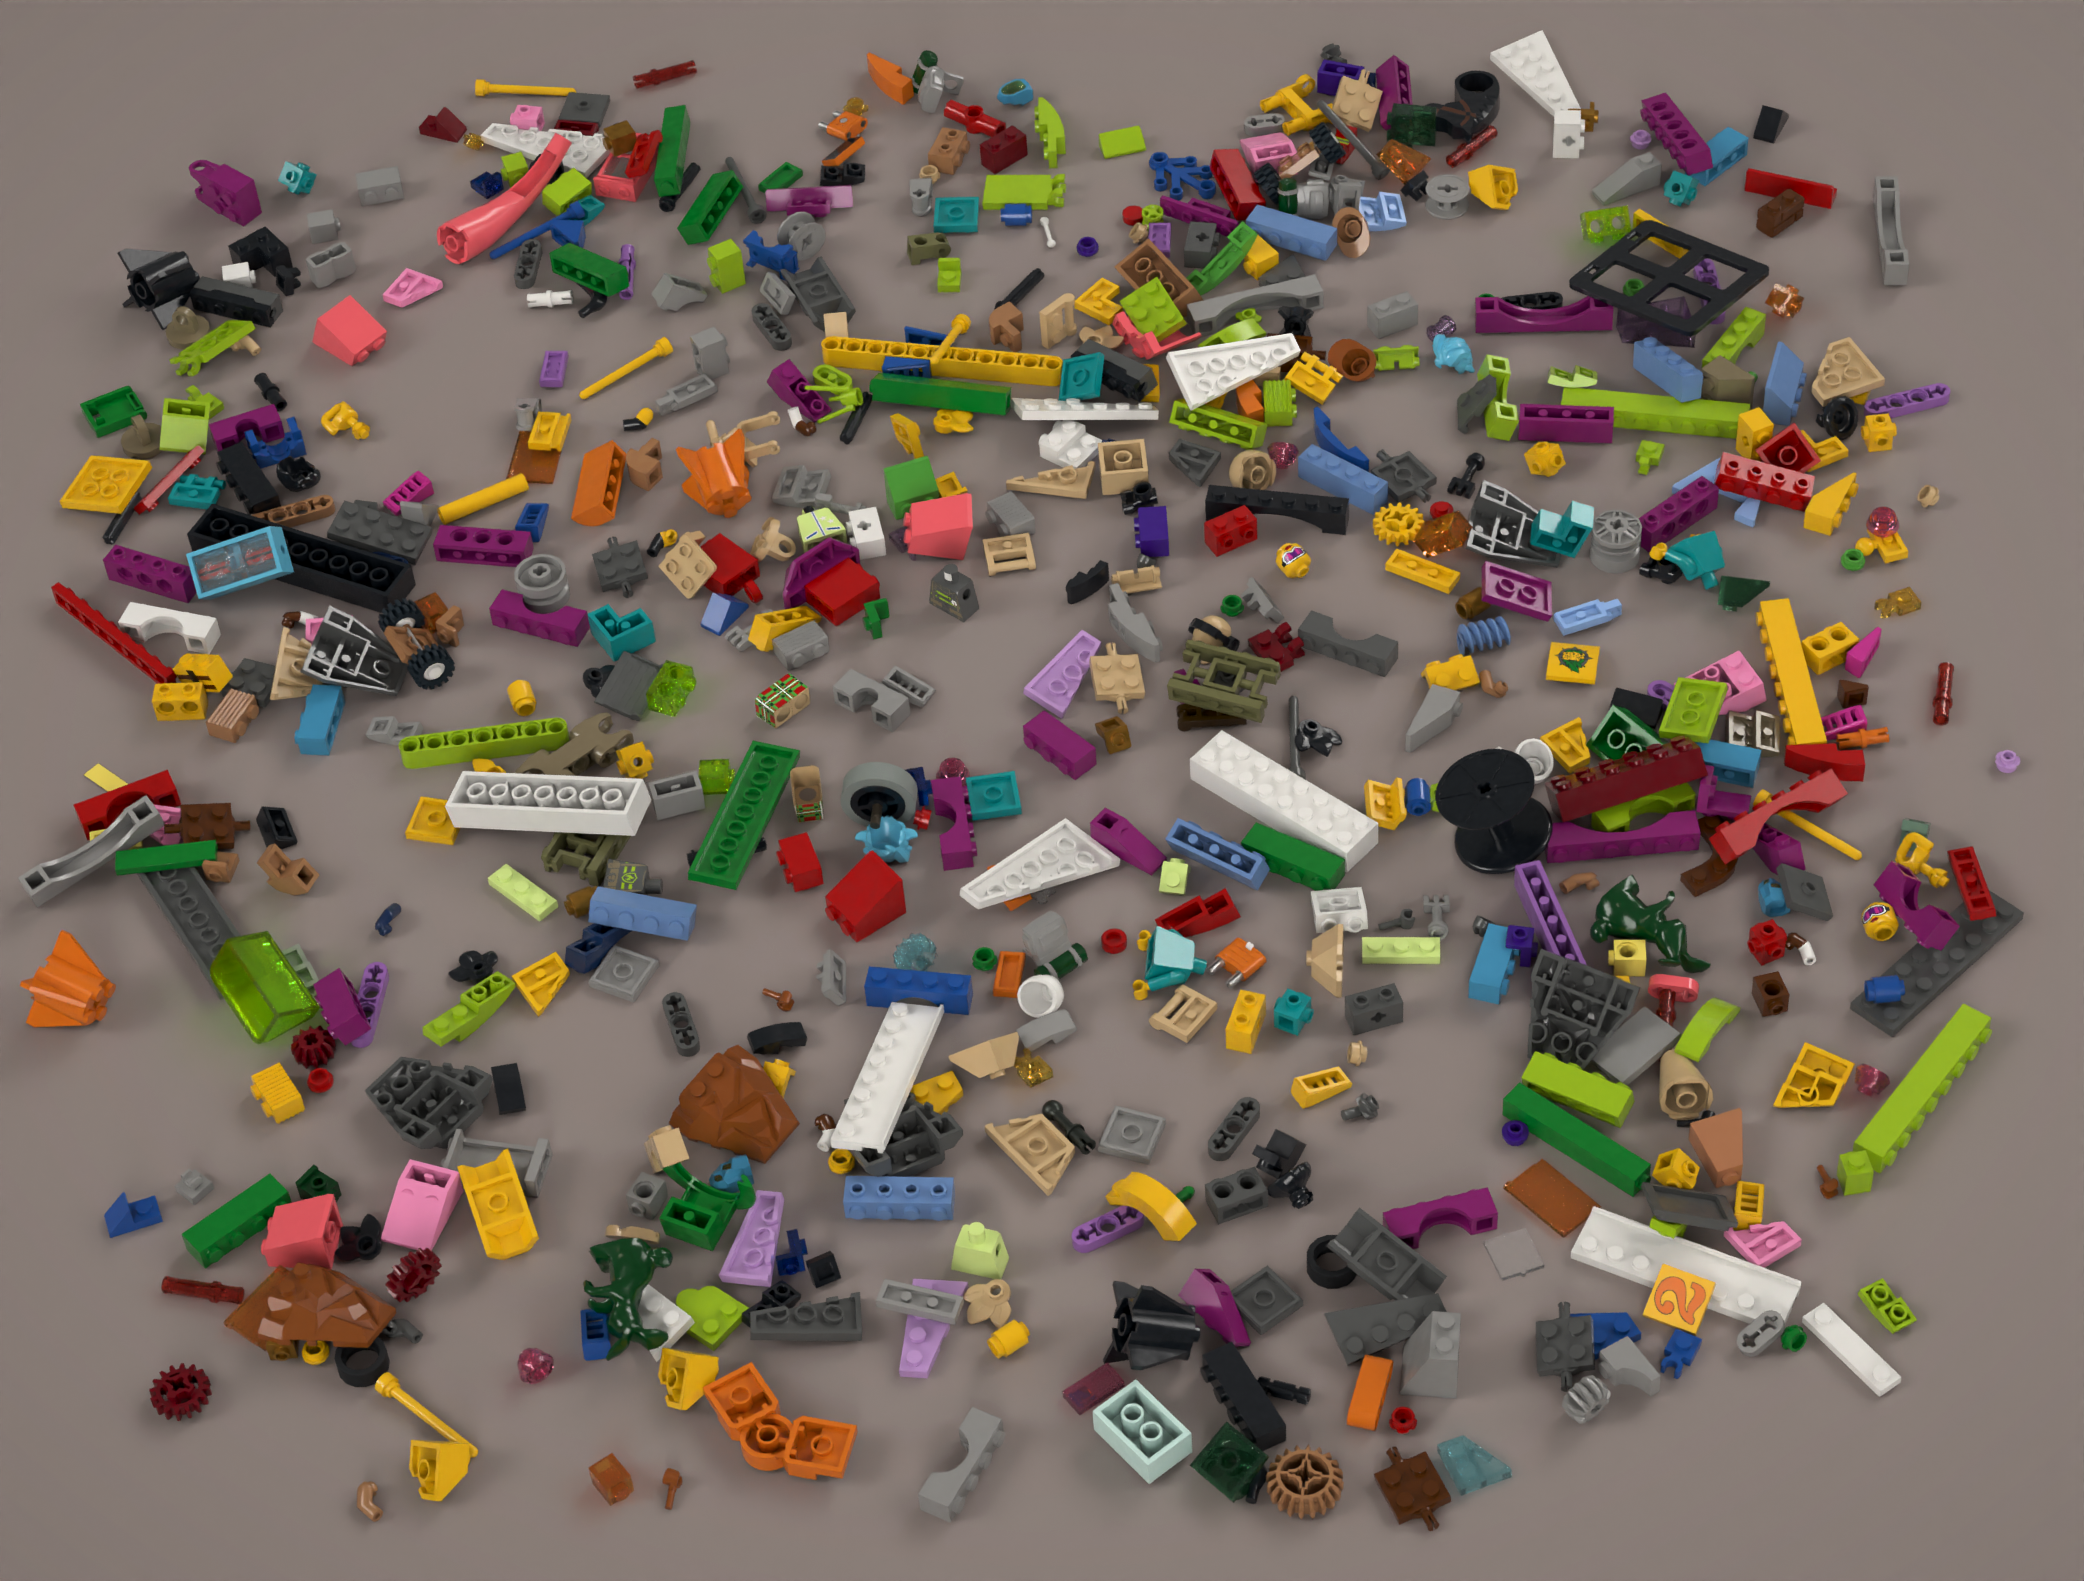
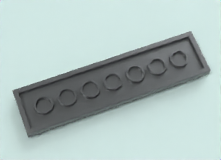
M195 867L136 873L220 1000L266 978L265 971Z
M1989 890L1996 909V916L1970 921L1963 902L1949 914L1960 927L1941 951L1933 947L1927 949L1917 943L1881 975H1897L1899 980L1904 981L1905 995L1901 996L1900 1001L1874 1004L1873 1001H1866L1865 992L1863 991L1851 1002L1850 1009L1893 1037L2023 919L2024 912Z

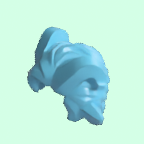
M1437 334L1435 336L1432 347L1436 356L1434 362L1438 368L1441 369V365L1454 367L1459 374H1463L1465 371L1475 372L1472 364L1471 349L1464 339L1458 337L1446 338L1444 334Z
M886 815L881 817L880 828L873 829L869 824L867 830L856 833L855 840L865 843V848L863 849L865 854L873 850L884 862L897 860L899 863L909 861L912 847L908 845L909 840L918 837V833L914 829L906 828L903 822L897 821L893 816L889 817Z

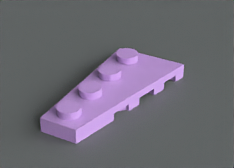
M1081 630L1024 687L1023 694L1062 719L1090 668V656L1097 655L1101 648V641Z
M757 1190L756 1202L749 1208L720 1271L719 1277L722 1282L771 1287L784 1206V1197L781 1192Z
M913 1279L912 1283L914 1286L963 1296L968 1289V1282ZM907 1315L899 1367L900 1377L928 1378L940 1352L941 1343L950 1330V1324Z

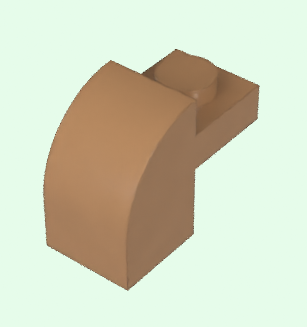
M1009 301L996 308L990 314V338L994 345L1002 342L1005 347L1010 348L1013 352H1018L1022 350L1021 331L1024 330L1023 314Z
M651 438L639 451L630 448L626 455L631 482L646 491H650L663 478L659 461L662 458L659 440Z
M276 844L269 845L257 862L269 876L267 883L276 890L290 895L308 893L319 877L318 872L304 858L291 861Z

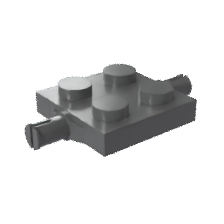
M1383 449L1378 451L1376 456L1383 463L1371 469V474L1388 482L1389 495L1397 502H1401L1414 495H1417L1424 503H1426V500L1428 502L1431 499V495L1425 489L1435 485L1437 477L1410 451L1394 457H1390Z
M613 536L614 543H612L611 537L607 540L610 549L594 553L592 557L603 592L622 588L623 596L629 598L627 591L630 597L633 596L631 585L648 579V575L637 540L619 546L617 538Z
M244 658L237 669L231 672L233 675L232 679L221 690L223 697L232 688L242 693L253 694L257 705L266 707L270 702L275 666Z
M1560 1302L1558 1304L1559 1318L1536 1322L1537 1372L1540 1377L1549 1375L1560 1376L1561 1390L1567 1392V1388L1569 1390L1573 1387V1375L1583 1371L1595 1370L1594 1326L1591 1315L1571 1317L1570 1303L1564 1302L1563 1305Z

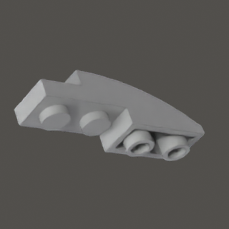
M1118 583L1109 585L1110 603L1108 604L1109 622L1113 629L1134 651L1155 663L1160 662V651L1163 650L1160 638L1154 635L1155 631L1152 622L1147 621L1143 612L1136 614L1135 608H1130L1128 594L1126 591L1122 592Z

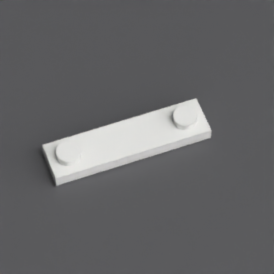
M1822 1303L1803 1316L1802 1323L1879 1397L1901 1383V1376L1825 1303Z

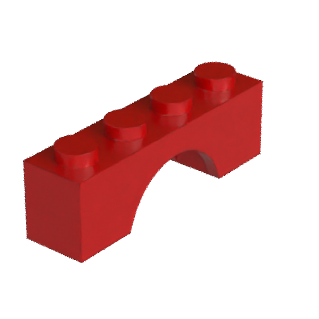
M168 770L74 804L78 820L87 840H90L89 832L107 829L125 808L146 795L154 805L174 808L180 806V798Z

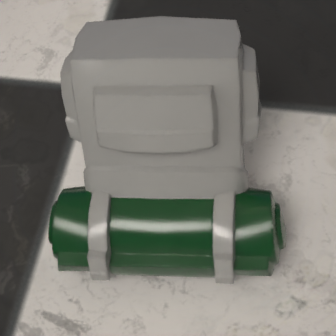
M926 50L917 58V66L910 79L913 82V92L918 94L922 110L935 113L942 92L958 95L964 82V77L948 73L937 66V55L932 51ZM954 80L957 82V86L953 88L948 87L944 81Z
M1293 178L1279 180V187L1277 188L1279 193V211L1298 217H1307V219H1323V217L1328 216L1330 200L1329 182H1325L1324 179H1307V182L1299 183Z
M1053 911L1038 917L1022 929V939L1025 945L1022 948L1023 952L1032 957L1038 966L1034 969L1035 976L1051 975L1059 980L1074 969L1081 967L1088 960L1086 950L1079 943L1071 945L1064 918Z

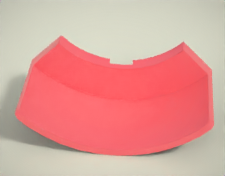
M1124 311L1116 314L1112 323L1118 335L1124 337V344H1130L1134 348L1132 349L1133 354L1139 358L1146 357V360L1196 341L1202 336L1200 332L1186 336L1177 330L1158 343L1152 331L1144 335L1140 333Z

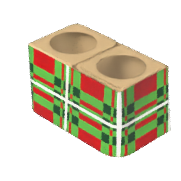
M792 674L785 675L756 697V716L774 728L779 727L810 704L809 688Z
M813 765L793 768L790 771L793 804L798 823L823 819L819 768ZM805 788H812L817 794L813 800L804 801L799 797L800 791Z

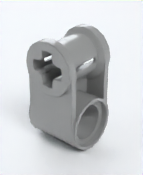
M932 178L910 179L912 212L917 216H925L932 210Z
M517 398L514 406L518 418L516 423L517 430H532L538 411L542 412L540 398Z

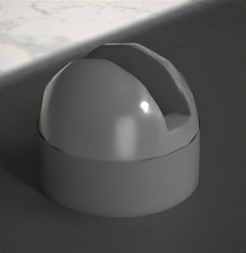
M1140 553L1137 559V567L1144 568L1151 565L1155 567L1157 560Z
M1477 915L1473 922V931L1475 934H1479L1480 937H1484L1488 924L1495 923Z

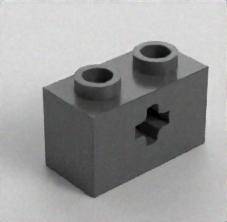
M1190 221L1184 247V267L1204 269L1217 255L1216 246L1220 245L1221 237L1220 233L1217 232V223Z
M1395 983L1345 996V1018L1353 1035L1403 1022V1000Z

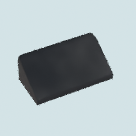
M1621 688L1615 689L1610 708L1612 705L1628 709L1650 728L1654 729L1663 711L1662 699Z
M261 807L256 822L266 847L276 844L280 849L296 845L298 841L285 808Z

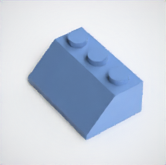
M1783 342L1777 343L1765 387L1763 412L1773 424L1789 426L1792 417H1797L1799 404H1796V402H1801L1803 388H1800V386L1805 387L1807 373H1803L1804 363Z

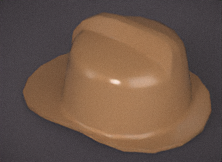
M1352 207L1340 209L1335 214L1332 227L1337 228L1339 247L1342 253L1349 258L1360 257L1367 251L1370 245L1371 238L1368 223L1357 209Z

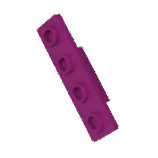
M851 185L767 189L765 191L767 211H787V216L796 212H807L814 214V217H825L831 213L832 208L853 207Z
M1164 195L1160 198V207L1163 209V215L1189 224L1190 221L1217 223V232L1227 237L1239 225L1238 221L1230 219V210L1192 197L1188 204Z

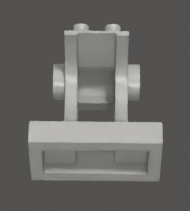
M1344 175L1332 177L1329 185V205L1334 212V216L1340 209L1349 207L1345 205L1347 202H1353L1352 208L1359 211L1360 196L1363 197L1365 181L1349 179Z

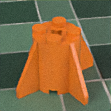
M738 429L724 443H713L714 447L709 449L706 446L701 447L697 451L679 446L676 448L678 457L692 474L681 485L683 491L704 507L708 513L731 518L752 499L748 489L749 470L744 465L745 436L742 429Z
M61 930L52 954L45 959L49 963L45 968L39 966L34 978L21 981L20 983L21 987L34 994L31 997L34 1002L26 1020V1023L33 1027L90 1025L95 1020L101 1021L107 1012L105 1005L108 998L113 995L116 989V985L111 983L102 974L74 936L69 932Z

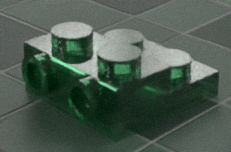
M1394 103L1392 112L1387 114V125H1391V129L1387 130V142H1391V148L1412 150L1413 145L1435 146L1437 107Z

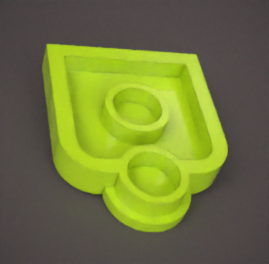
M705 1286L699 1290L693 1288L684 1289L676 1297V1305L690 1315L695 1322L686 1333L713 1351L742 1323V1313L749 1309L715 1286Z

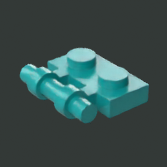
M197 474L181 475L180 483H175L168 496L169 504L207 510L211 504L217 503L221 495L219 489L226 488V481L218 480L217 477L213 476L203 478Z

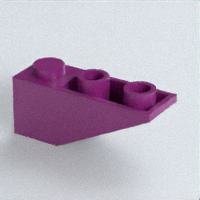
M790 359L772 370L767 380L768 385L781 400L791 407H798L800 413L815 423L818 419L832 412V409L817 391L805 390L806 385H812Z
M1104 808L1090 822L1091 837L1120 859L1151 876L1163 865V861L1167 860V857L1126 818L1107 808Z
M1764 823L1758 835L1756 846L1752 849L1768 869L1778 875L1776 868L1783 863L1803 871L1806 870L1801 843Z
M1195 1268L1178 1296L1186 1302L1185 1304L1194 1305L1195 1313H1198L1204 1319V1324L1213 1330H1217L1223 1336L1222 1340L1226 1344L1232 1341L1235 1347L1250 1346L1251 1341L1229 1286L1212 1270Z

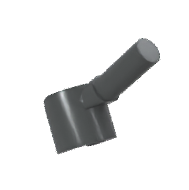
M1403 909L1400 918L1378 924L1379 930L1394 926L1411 929L1415 921V917L1411 918L1413 911L1411 909Z

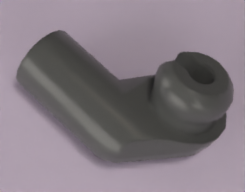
M406 1319L391 1320L382 1330V1333L389 1338L406 1337L413 1344L420 1342L423 1336L422 1332Z

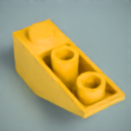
M1851 473L1812 497L1805 510L1803 528L1831 536L1835 527L1839 528L1843 517L1842 513H1847L1851 502L1850 498L1855 497L1858 491L1859 484L1856 483L1857 473Z

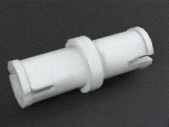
M547 290L546 293L527 294V301H530L527 304L529 308L539 306L553 308L554 305L573 304V297H571L573 292L572 290L560 292Z

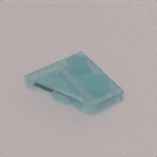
M1464 1435L1437 1444V1452L1461 1496L1512 1477V1470L1509 1466Z

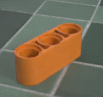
M1365 1354L1350 1403L1347 1425L1376 1431L1392 1376L1393 1360Z

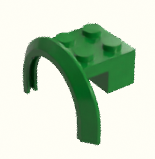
M681 1163L663 1168L672 1180L686 1190L681 1199L671 1196L659 1217L665 1235L713 1251L736 1209H749L756 1202V1194L746 1175L742 1174V1182H737L740 1192L729 1193L701 1182L691 1175Z

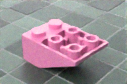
M1282 132L1240 140L1241 147L1256 183L1258 180L1255 178L1254 172L1266 163H1270L1278 173L1279 162L1288 155L1292 157L1297 153L1292 140Z
M1740 651L1685 677L1727 683L1728 690L1719 715H1726L1728 711L1745 712L1767 701L1762 680Z
M410 1159L398 1180L380 1238L381 1241L414 1250L421 1248L424 1251L426 1248H429L432 1251L464 1191L459 1172Z

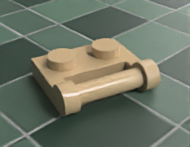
M1063 294L1039 312L1043 347L1050 349L1066 336H1073L1077 333V326L1074 323L1073 305L1075 304V296L1073 294ZM1063 308H1064V313H1065V324H1064V325H1063V316H1062V309H1063Z
M1029 533L982 540L989 576L1011 570L1036 569ZM1021 557H1026V558H1027V559H1021V560H1014V561H1007V562H1001V563H994V561L1008 560V559L1021 558Z
M1179 985L1175 990V995L1158 1013H1154L1149 1018V1023L1153 1028L1157 1030L1162 1029L1188 1043L1217 1010V1002L1185 985ZM1182 1001H1187L1170 1020L1167 1019Z

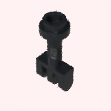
M1479 453L1469 455L1466 459V464L1468 465L1466 472L1461 479L1457 477L1452 478L1447 492L1453 494L1457 487L1456 495L1462 496L1466 490L1464 497L1470 499L1475 491V483L1470 481L1476 470L1480 471L1483 469L1485 458Z

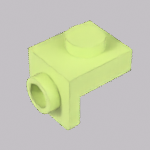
M1170 858V862L1163 861L1159 886L1160 893L1185 896L1188 873L1191 870L1190 866L1185 864V860Z

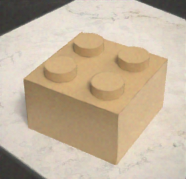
M1144 439L1098 443L1103 495L1120 494V492L1129 490L1132 492L1138 483H1149Z

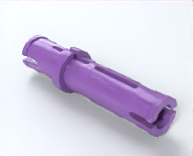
M624 244L620 249L621 259H619L618 263L627 268L629 287L620 291L619 296L624 300H629L633 296V275L636 268V261L634 259L635 248L631 244Z

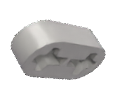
M1278 113L1250 116L1244 121L1245 133L1249 136H1263L1283 132L1282 124L1285 122V118Z
M1765 1311L1744 1328L1737 1337V1345L1741 1353L1749 1357L1757 1356L1778 1339L1785 1330V1322L1782 1316L1777 1311ZM1769 1319L1773 1322L1776 1321L1777 1328L1774 1330L1771 1327L1766 1329L1768 1327L1766 1321ZM1746 1338H1749L1751 1340L1756 1338L1754 1340L1756 1346L1753 1348L1751 1346H1746L1744 1340Z

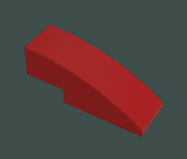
M1836 743L1786 745L1784 766L1811 775L1818 770L1824 773L1832 768L1839 781L1863 782L1866 764L1863 750L1838 751Z
M1225 888L1204 900L1199 895L1156 918L1155 921L1159 927L1166 930L1175 929L1183 937H1189L1226 925L1241 916Z

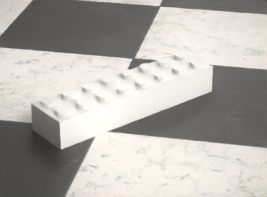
M1222 730L1190 758L1191 780L1274 830L1345 859L1346 873L1378 844V822Z
M462 771L445 808L453 826L459 828L635 836L651 802V798L644 780L637 778Z

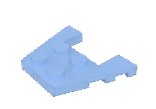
M1720 458L1675 483L1672 486V493H1677L1701 476L1714 484L1716 468ZM1719 489V494L1743 503L1735 512L1734 520L1753 528L1761 500Z

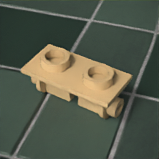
M1154 565L1138 568V573L1134 574L1133 569L1116 571V574H1112L1111 577L1112 584L1118 583L1122 592L1126 591L1127 594L1162 588L1159 577L1160 569L1159 567H1154Z

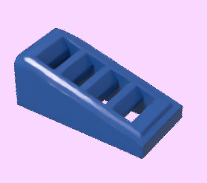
M885 356L882 373L924 378L932 377L930 360Z
M527 503L518 519L515 530L531 532L532 542H539L547 518L549 504Z
M592 1309L580 1310L584 1359L586 1361L606 1359L608 1351L611 1349V1337L606 1324L609 1313L600 1314ZM602 1319H603V1321H597V1322H589V1323H587L588 1321H595V1320H602Z

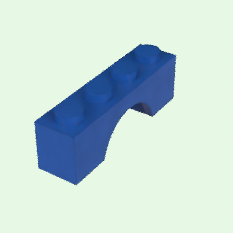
M869 966L864 985L867 1006L889 1008L891 1002L916 997L931 1001L938 1007L940 1004L944 1005V1013L969 1015L973 998L971 975Z

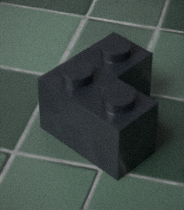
M266 227L258 229L228 245L233 264L248 262L250 271L264 267L276 277L277 266L284 265L286 268H293L288 247Z

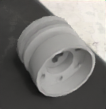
M1614 509L1604 511L1595 517L1591 531L1590 559L1592 564L1599 570L1619 574L1630 571L1638 564L1642 524L1634 514Z

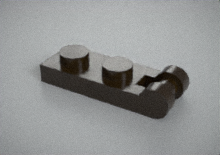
M1180 704L1176 708L1177 717H1179L1177 721L1178 729L1183 732L1199 727L1247 725V720L1244 718L1189 704Z

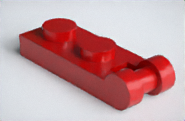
M660 130L651 131L650 134L638 135L625 170L628 178L647 174L657 145L663 140Z

